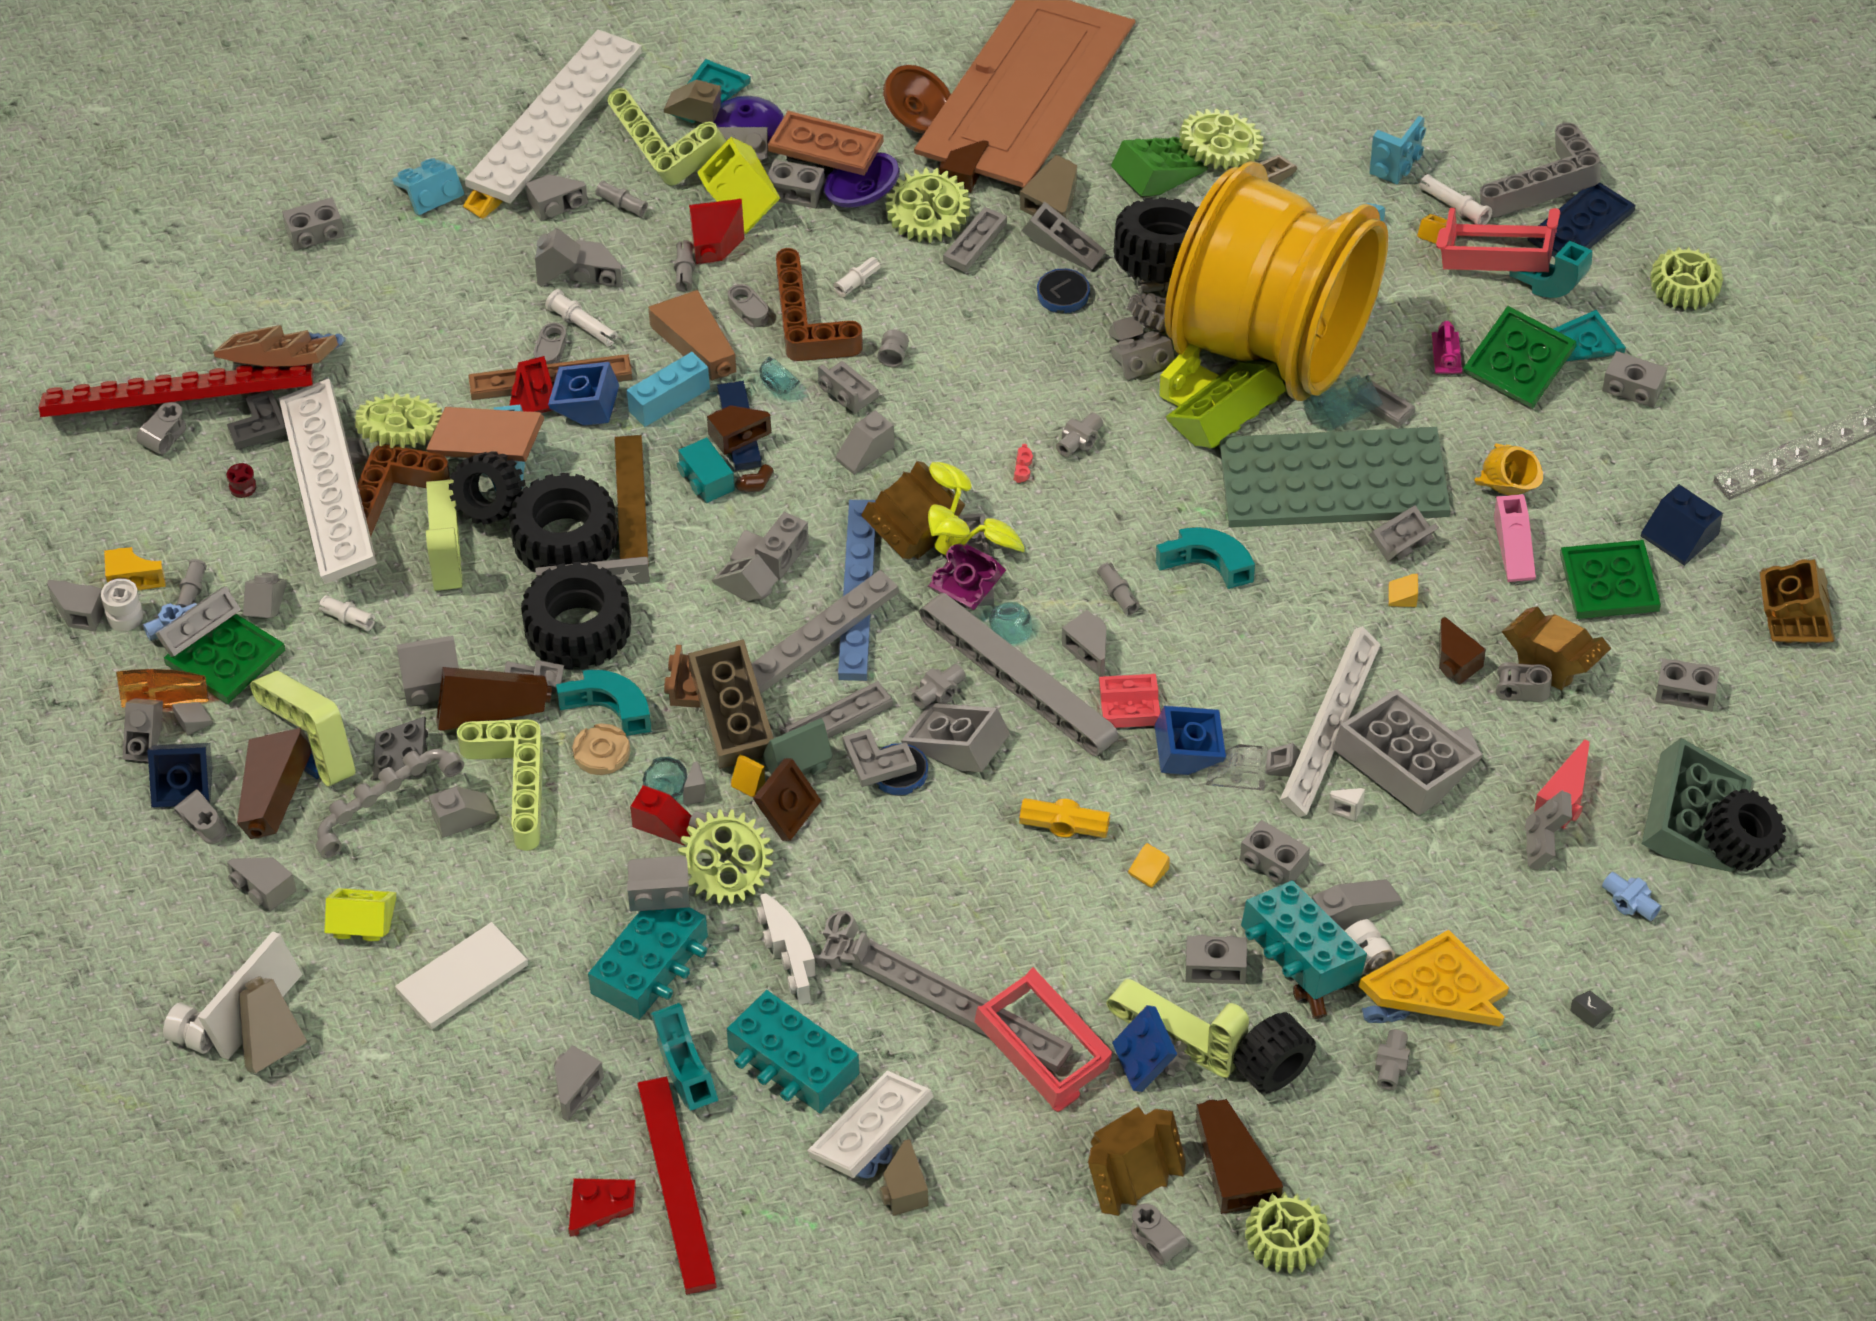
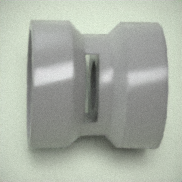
M888 330L883 334L882 346L879 348L877 358L887 367H899L903 364L909 339L905 333L899 330Z

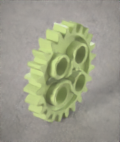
M1205 109L1204 114L1200 111H1196L1195 116L1189 114L1188 119H1184L1179 134V142L1183 143L1182 149L1188 150V156L1196 155V162L1204 160V166L1211 163L1214 169H1217L1218 166H1223L1226 171L1228 166L1233 168L1258 160L1264 143H1262L1263 136H1260V130L1254 129V123L1247 124L1248 118L1239 119L1238 113L1231 116L1228 110L1224 114L1220 113L1218 109H1215L1214 113Z
M925 168L923 174L914 169V176L912 177L905 173V181L898 179L896 186L892 188L890 194L886 195L888 221H892V228H899L900 235L907 232L909 240L917 236L918 242H921L923 237H927L928 242L931 243L933 237H937L939 241H942L943 234L951 238L952 229L959 232L960 224L966 225V217L970 216L969 191L964 189V182L957 183L956 175L948 178V171L940 175L938 168H935L933 173H929L928 168Z
M395 393L394 397H390L384 394V399L374 397V402L366 400V405L359 406V410H356L355 428H357L358 434H362L363 439L370 438V443L379 441V446H383L386 443L390 444V448H393L395 445L405 448L406 444L416 447V443L426 445V440H431L440 420L442 408H437V403L429 404L428 398L420 400V396L410 398V395L406 394L404 397H400L398 393Z
M721 809L718 810L717 818H713L710 812H707L706 822L704 823L701 819L696 818L697 829L688 826L687 832L691 837L682 836L680 840L687 846L678 848L677 853L687 858L688 876L691 878L688 881L689 887L697 886L696 896L704 891L706 893V902L712 896L716 897L717 905L721 904L723 898H727L729 905H732L735 896L741 902H744V893L747 892L750 896H755L756 893L753 886L762 889L764 883L760 877L769 878L770 873L764 869V867H771L773 865V861L766 859L767 856L773 854V849L764 847L770 842V838L761 839L760 835L763 833L764 827L755 830L753 826L756 819H752L748 823L744 822V812L738 819L734 818L733 809L730 810L728 817H724ZM719 830H724L730 834L731 840L725 844L720 843L716 840L715 833ZM704 841H709L714 846V848L717 849V851H715L713 848L709 846H706L704 844ZM748 848L753 852L754 859L748 862L743 861L739 858L738 851ZM729 852L731 854L730 861L726 860L722 863L720 861V853L725 854ZM701 853H707L712 857L713 862L709 866H702L697 862V856ZM733 863L741 868H744L747 871V873L742 874L738 870V868L733 865ZM724 871H730L735 875L736 882L730 885L725 884L721 881L720 874Z

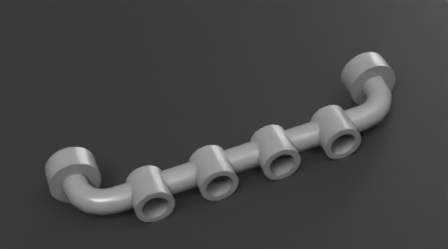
M431 749L420 756L416 751L407 753L402 760L405 766L396 772L391 767L383 769L378 775V779L381 782L372 788L367 783L360 784L354 790L355 799L347 804L344 800L339 799L330 805L329 811L331 815L326 817L318 827L316 849L323 858L335 856L341 850L342 843L335 834L329 833L332 827L338 823H347L352 818L353 813L362 807L369 808L373 806L379 796L387 791L393 792L397 790L403 780L411 775L417 776L426 769V765L432 761L439 760L438 766L446 777H453L459 774L464 768V761L458 753H448L442 749Z

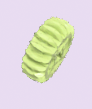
M1688 246L1686 250L1677 247L1675 252L1668 249L1665 254H1660L1652 266L1650 280L1652 291L1656 292L1657 298H1663L1664 304L1672 303L1673 308L1682 306L1685 311L1687 307H1692L1696 310L1698 305L1705 308L1708 302L1713 303L1716 296L1721 292L1723 274L1721 266L1717 265V259L1710 258L1709 252L1702 254L1700 249L1693 251Z
M1284 1191L1279 1199L1272 1193L1269 1197V1202L1261 1199L1258 1207H1253L1250 1217L1246 1220L1245 1239L1248 1241L1247 1247L1249 1252H1254L1255 1261L1263 1260L1265 1269L1270 1265H1275L1277 1273L1281 1268H1287L1288 1273L1291 1274L1293 1268L1297 1267L1303 1273L1306 1264L1314 1267L1317 1258L1322 1259L1325 1249L1329 1245L1330 1227L1327 1224L1326 1214H1320L1321 1209L1319 1205L1311 1206L1310 1198L1301 1201L1298 1193L1293 1198H1288ZM1274 1220L1276 1221V1224L1269 1226L1268 1230L1262 1231L1267 1224ZM1312 1234V1237L1305 1244L1299 1245L1300 1241L1305 1240L1306 1236Z

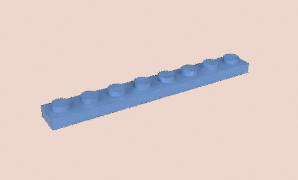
M849 500L843 596L873 575L876 531L861 514L868 502H875L876 500ZM871 614L841 635L839 680L867 681Z

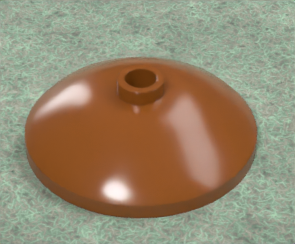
M902 65L895 68L887 76L883 86L886 105L895 119L908 129L923 134L951 95L939 77L931 71L916 65Z

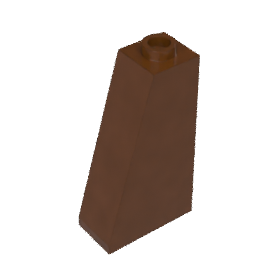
M442 667L436 716L438 730L445 731L459 728L461 724L470 721H498L544 712L545 702L550 703L552 687L547 684L546 677L542 675Z
M301 728L249 739L237 824L250 839L277 834L312 752L309 738Z
M1212 1099L1197 1104L1196 1124L1221 1214L1258 1207L1261 1199L1269 1202V1197L1272 1193L1278 1199L1281 1198L1283 1194L1281 1180L1228 1100Z

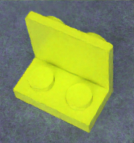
M1189 344L1184 353L1179 354L1160 375L1159 393L1161 398L1179 407L1220 376L1200 365L1199 347Z

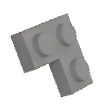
M870 729L842 737L844 748L861 787L917 771L916 762L907 742L879 750Z
M1561 790L1526 818L1528 867L1538 871L1555 857L1554 832L1572 819L1571 794Z

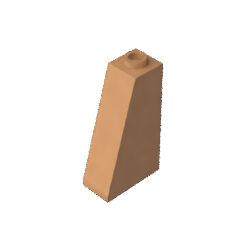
M698 290L648 307L651 328L683 356L693 352L708 366L709 379L711 381L736 372L735 353Z

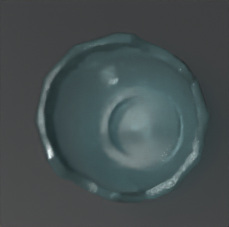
M766 358L759 368L763 385L769 391L778 395L790 393L800 383L794 375L774 358Z
M1018 602L1002 603L996 606L990 613V629L1010 644H1018L1025 641L1033 631L1029 610Z
M670 756L658 757L653 760L649 768L644 772L642 786L645 785L665 792L677 800L684 791L687 769L680 760Z

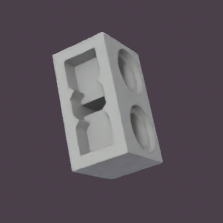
M774 159L768 177L780 197L778 202L816 209L824 191V169Z
M332 197L282 211L285 230L294 251L344 237L342 218Z
M783 512L755 547V555L758 554L779 581L809 544L808 522Z
M1662 658L1655 702L1712 712L1720 667Z
M1260 820L1241 842L1240 860L1249 868L1257 869L1267 875L1275 883L1285 884L1292 880L1295 882L1309 865L1310 848L1263 820Z

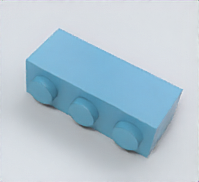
M690 352L627 389L629 412L644 427L648 426L709 390L708 366L693 352Z

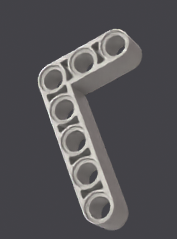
M1565 122L1555 128L1556 153L1561 160L1487 183L1480 188V204L1492 208L1491 218L1586 189L1600 182V156L1578 126Z

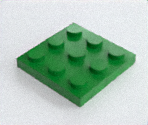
M1507 306L1463 369L1464 373L1533 409L1575 350L1577 343L1566 335Z
M1644 540L1561 547L1560 557L1576 619L1660 612L1661 603Z
M234 614L177 655L170 657L167 654L164 657V662L166 666L229 704L285 651V645L243 617Z

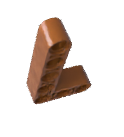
M793 248L779 250L776 254V269L787 357L793 361L852 357L860 354L863 350L862 326L858 322L839 321L808 324L800 255Z
M388 444L378 445L373 448L357 483L370 537L394 483L427 489L426 482L450 479L448 461L444 455L401 448L399 446L390 448Z

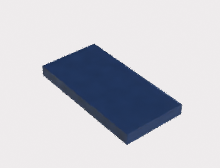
M1600 182L1595 186L1582 189L1559 208L1560 217L1551 256L1555 258L1556 254L1569 241L1590 249L1635 212L1636 205ZM1548 218L1538 226H1547ZM1527 238L1529 242L1538 248H1543L1545 238Z

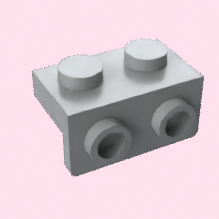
M1157 331L1145 333L1143 338L1136 340H1122L1118 343L1119 345L1110 347L1112 357L1122 364L1123 375L1127 380L1165 369L1175 359L1171 340Z
M844 361L839 362L831 369H828L823 364L818 367V384L824 392H829L837 399L840 405L847 407L853 413L858 412L879 397V390Z
M1416 505L1375 529L1369 535L1387 562L1395 557L1400 561L1413 552L1411 547L1416 544L1423 547L1434 539L1432 534L1439 527L1436 523L1429 526Z

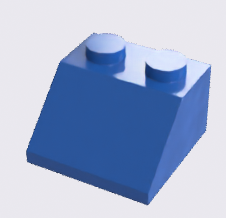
M610 362L559 367L548 403L549 408L582 425L609 423L619 389V383Z
M1177 706L1163 707L1154 725L1161 773L1189 775L1225 761L1226 753L1219 710Z

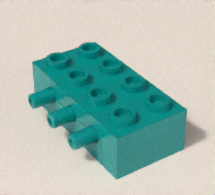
M1293 880L1246 900L1241 926L1246 930L1245 935L1247 939H1254L1264 949L1265 957L1268 959L1273 958L1282 967L1283 975L1285 977L1291 976L1314 1000L1361 980L1367 953Z
M690 907L639 911L588 972L590 993L640 1020L659 996L666 1000L672 997L673 990L667 986L676 975L683 979L689 976L690 968L684 965L693 954L700 958L706 955L708 949L701 945L708 937L706 916Z
M765 990L726 1028L728 1049L738 1055L734 1060L738 1068L743 1069L748 1063L761 1072L757 1076L760 1084L766 1085L772 1079L784 1088L780 1092V1096L784 1101L788 1102L796 1096L819 1114L860 1074L859 1054L768 990Z

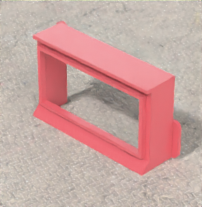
M1450 208L1446 228L1439 230L1436 247L1441 249L1443 269L1549 272L1560 210L1553 208L1549 211L1547 226L1457 224L1455 208ZM1457 236L1545 238L1543 248L1455 246Z
M1034 967L1024 977L983 1006L977 1007L974 1022L1045 1098L1054 1111H1062L1077 1100L1080 1096L1079 1089L1109 1067L1112 1051ZM1030 989L1095 1057L1062 1082H1059L996 1014L1025 995Z

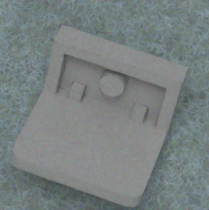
M669 856L630 860L628 862L627 881L630 912L690 907L687 858L685 856Z

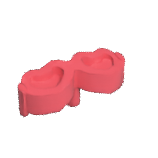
M1022 444V447L1018 449L1013 478L1017 483L1025 482L1030 478L1031 472L1028 466L1032 463L1033 455L1027 444Z

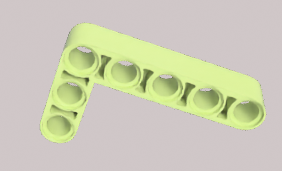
M616 89L608 97V103L667 185H676L701 168L726 142L725 137L713 122H704L668 148L626 89Z
M452 479L426 482L429 530H426V541L434 591L462 588L458 514L454 508L457 504L455 501L451 502L450 496L453 495V490H449V484L454 482Z
M277 670L250 683L252 694L260 705L307 731L318 774L326 786H332L355 775V766L342 717L333 701Z
M528 719L470 721L461 724L457 730L460 754L464 758L472 760L514 758L511 819L514 843L520 850H533L540 843L543 743L540 725L536 721Z
M1125 979L1107 1000L1108 1009L1115 1016L1129 1024L1146 1005L1156 1006L1169 1037L1177 1042L1182 1041L1187 1044L1184 1052L1191 1056L1190 1060L1223 1078L1229 1077L1236 1069L1233 1063L1234 1054L1241 1041L1248 1034L1249 1016L1240 1006L1228 1003L1214 1021L1208 1024L1131 979Z

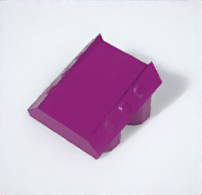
M955 544L946 553L947 563L934 572L928 587L938 594H947L958 604L969 610H975L1005 573L1006 569L993 557L968 544Z

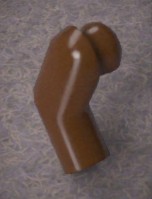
M764 464L757 474H745L738 477L735 482L736 488L741 492L762 491L774 473L773 468Z
M1299 984L1294 985V998L1298 1001L1305 999L1309 1002L1313 1019L1327 1016L1323 996L1314 1000Z

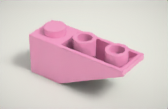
M1524 494L1496 496L1494 522L1507 582L1535 580L1530 521Z

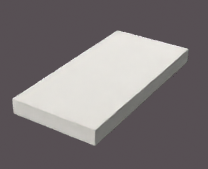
M491 922L397 984L395 989L399 996L432 1030L528 966V961Z
M272 931L197 1016L222 1058L229 1060L243 1044L239 993L247 989L245 984L259 976L262 979L270 978L274 980L280 993L284 996L303 975L279 933Z
M887 1070L807 1150L810 1158L854 1178L934 1097L931 1089Z

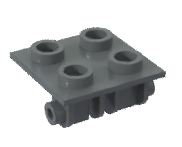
M425 716L376 733L373 767L374 781L378 780L379 773L387 767L393 768L396 772L405 766L402 760L407 753L416 751L420 756L427 751L426 738L428 737V731L426 730ZM426 769L421 774L413 777H422L423 774L426 772Z

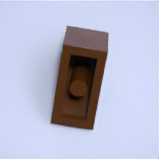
M982 140L950 151L946 161H942L940 164L939 174L942 175L945 171H948V178L956 175L957 183L964 182V189L972 193L981 175L975 173V167L985 152L989 141Z
M730 405L707 416L708 435L724 455L772 433L771 415L767 411Z
M1444 616L1441 619L1439 631V669H1441L1446 677L1452 678L1460 685L1484 667L1486 649Z

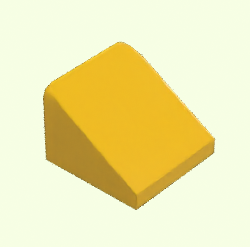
M472 190L463 207L483 219L503 201Z
M1429 214L1421 220L1417 237L1436 244L1439 230L1446 228L1447 219Z
M1411 574L1389 581L1388 606L1417 607L1418 574Z
M740 754L731 779V786L750 797H754L765 783L764 765Z
M1146 843L1128 870V874L1152 888L1169 870L1170 858L1165 853Z

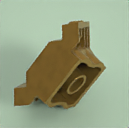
M916 461L911 472H903L902 476L893 485L879 493L875 502H868L861 516L902 558L911 559L915 557L919 559L934 546L939 535L931 536L928 522L930 507L932 505H941L950 510L955 493L936 482L930 474L929 467L924 462ZM960 499L954 514L958 517L965 506Z
M1801 559L1792 565L1784 567L1772 566L1761 570L1760 581L1763 605L1772 641L1786 643L1835 641L1829 606L1828 582L1824 568H1819L1815 559Z
M1538 606L1527 608L1502 631L1517 651L1519 664L1544 665L1548 667L1552 673L1551 686L1561 691L1572 683L1575 674L1588 672L1611 650V647L1603 637L1592 638L1586 628L1556 614L1545 616Z
M1136 1107L1094 1132V1137L1091 1140L1092 1147L1088 1165L1102 1213L1119 1216L1122 1204L1137 1206V1201L1146 1194L1161 1186L1167 1187L1169 1175L1184 1177L1186 1160L1173 1111L1154 1109L1145 1115L1139 1107Z

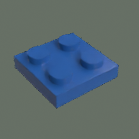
M1146 1005L1112 1042L1133 1091L1143 1092L1178 1055L1156 1006Z

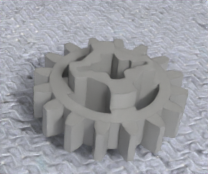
M1136 293L1132 295L1127 308L1128 311H1131V315L1138 317L1141 325L1146 328H1152L1162 333L1166 331L1164 318L1166 298L1158 297L1152 293L1147 295L1145 293L1142 295Z

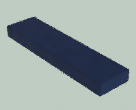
M744 381L717 384L721 409L730 405L750 409ZM757 440L731 452L735 471L762 466Z

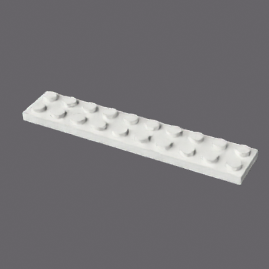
M598 29L465 178L466 187L511 203L523 190L526 183L530 182L642 53L641 45Z
M328 378L313 384V386H308L280 397V406L320 576L324 584L377 564L334 388L330 379Z

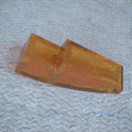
M135 669L116 672L122 708L125 707L126 702L135 698L163 701V709L170 708L173 704L209 701L206 678L202 675L165 669Z

